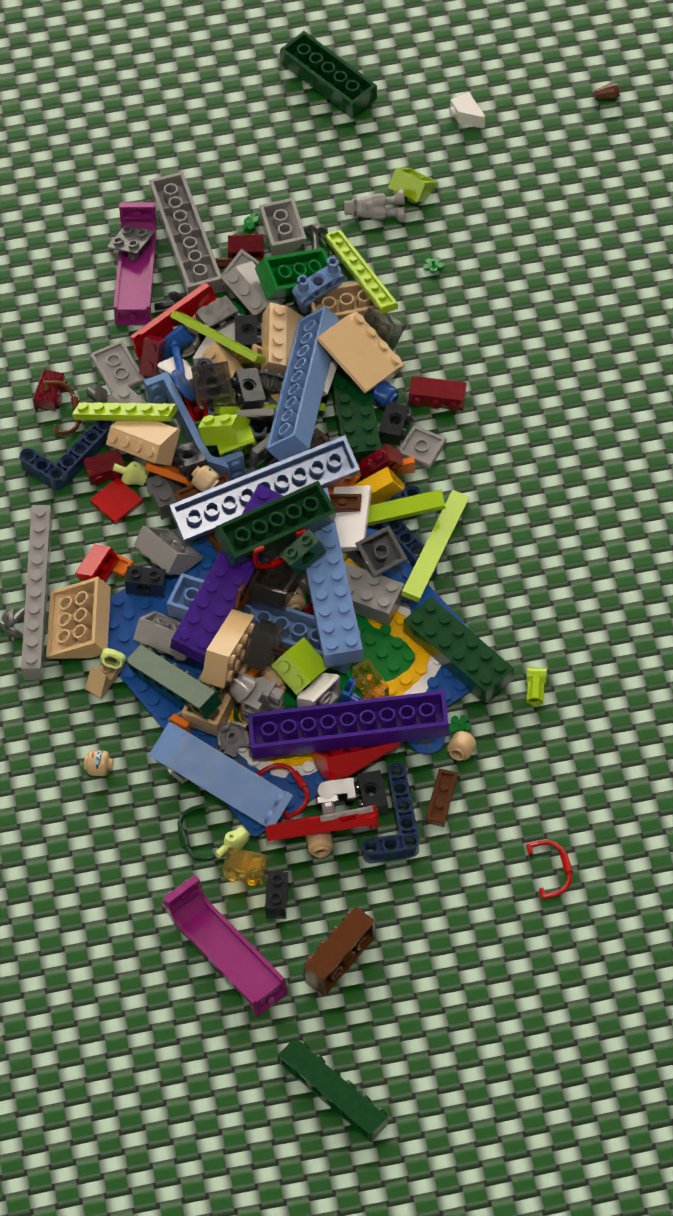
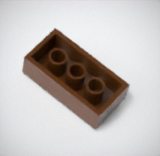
M357 907L352 911H348L343 917V922L332 929L330 937L326 941L323 940L317 947V952L313 956L310 955L304 962L306 984L325 997L376 938L375 920Z

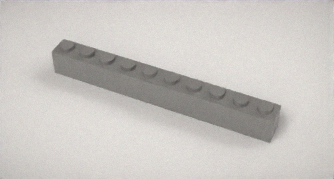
M50 505L31 506L21 661L23 680H43L53 520Z

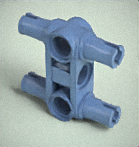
M329 257L327 259V266L309 278L306 275H300L297 278L298 284L292 289V294L296 297V302L299 304L298 308L302 313H307L310 310L309 304L338 287L345 280L336 257Z

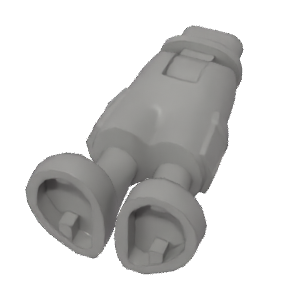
M399 189L395 195L386 197L384 193H378L356 199L352 198L351 201H344L345 215L372 218L374 220H385L386 216H393L400 223L405 222V207L386 208L385 205H405L404 189Z

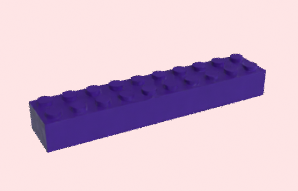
M258 484L242 514L276 500L283 495ZM221 550L173 635L170 648L204 665L207 648L231 610H235L234 605L238 588L241 584L245 585L242 597L256 570L253 559L232 568L223 550ZM266 553L258 556V563L259 561L262 562Z
M445 690L248 714L250 747L253 760L450 736Z

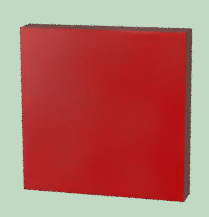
M117 477L90 499V503L116 525L143 503V499Z

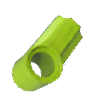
M527 667L526 684L528 686L526 703H529L531 706L543 704L547 668Z

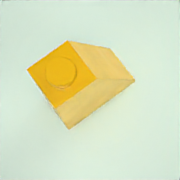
M388 467L353 485H371L370 505L383 503L405 489L402 480Z

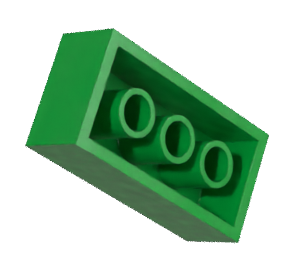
M324 248L263 258L256 265L255 271L267 300L292 296V289L298 284L297 278L300 275H306L309 278L325 268L328 257Z

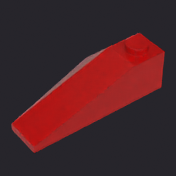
M396 742L312 752L321 776L331 781L352 775L400 744Z

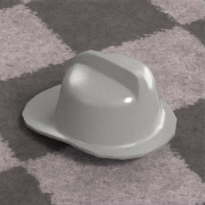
M242 673L237 678L232 679L229 692L236 699L237 705L253 690L258 681L257 677L254 678L246 673Z

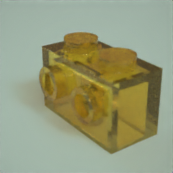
M369 658L352 667L353 677L351 678L357 681L355 687H359L363 699L389 697V687Z
M229 847L222 867L223 877L230 881L239 880L249 885L262 886L269 865L268 856Z

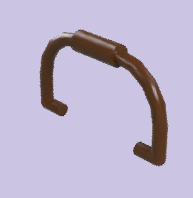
M56 380L43 381L45 392L49 391L48 385L64 387L72 397L73 411L76 409L79 400L69 385ZM76 420L75 426L68 430H59L58 425L54 424V432L56 435L74 433L79 428L81 420Z
M257 567L255 568L250 586L242 597L245 585L241 584L238 588L234 605L235 610L243 609L249 601L260 570Z

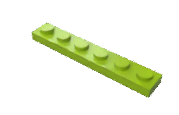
M82 402L78 404L72 416L74 420L171 421L178 409L176 404Z

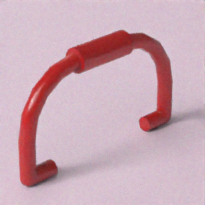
M306 529L295 532V535H302ZM260 546L253 550V563L258 569H273L285 564L281 557L268 562V564L258 563V553L264 551L265 548Z
M274 763L259 770L256 774L264 778L262 774L274 768H284L291 773V776L305 794L304 802L298 809L289 814L286 810L283 811L282 814L289 820L306 808L310 794L307 788L308 785L300 773L291 766L284 763Z
M550 840L527 843L526 847L529 855L533 854L532 847L540 845H550L559 850L563 868L567 875L566 884L555 892L545 894L544 888H539L542 899L563 894L572 882L573 870L568 854L565 853L563 847L558 843Z

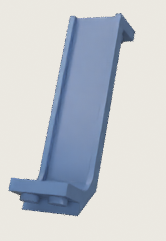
M168 371L144 380L147 403L161 404L167 401L168 404H176L178 410L174 417L187 443L195 442L207 459L209 467L219 475L227 473L230 481L244 476V455L241 450L224 457H214L208 452Z
M168 722L148 755L159 764L165 765L265 827L277 823L293 797L289 792L283 791Z

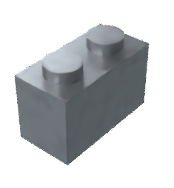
M224 296L217 298L207 306L199 308L196 311V320L216 331H220L235 322L238 310L229 298Z

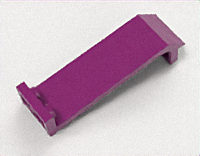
M120 202L121 229L126 225L155 231L152 236V242L140 254L137 260L130 261L128 252L119 251L114 298L115 325H147L152 321L151 298L157 240V211L155 202Z
M196 875L185 880L182 885L174 891H170L163 898L164 903L162 906L175 926L249 1002L251 1012L256 1018L289 993L285 978L210 903L203 892L200 879Z

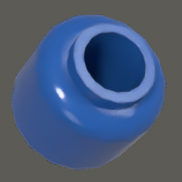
M387 381L382 382L371 390L373 401L383 408H386L387 402L396 403L399 397L396 387Z

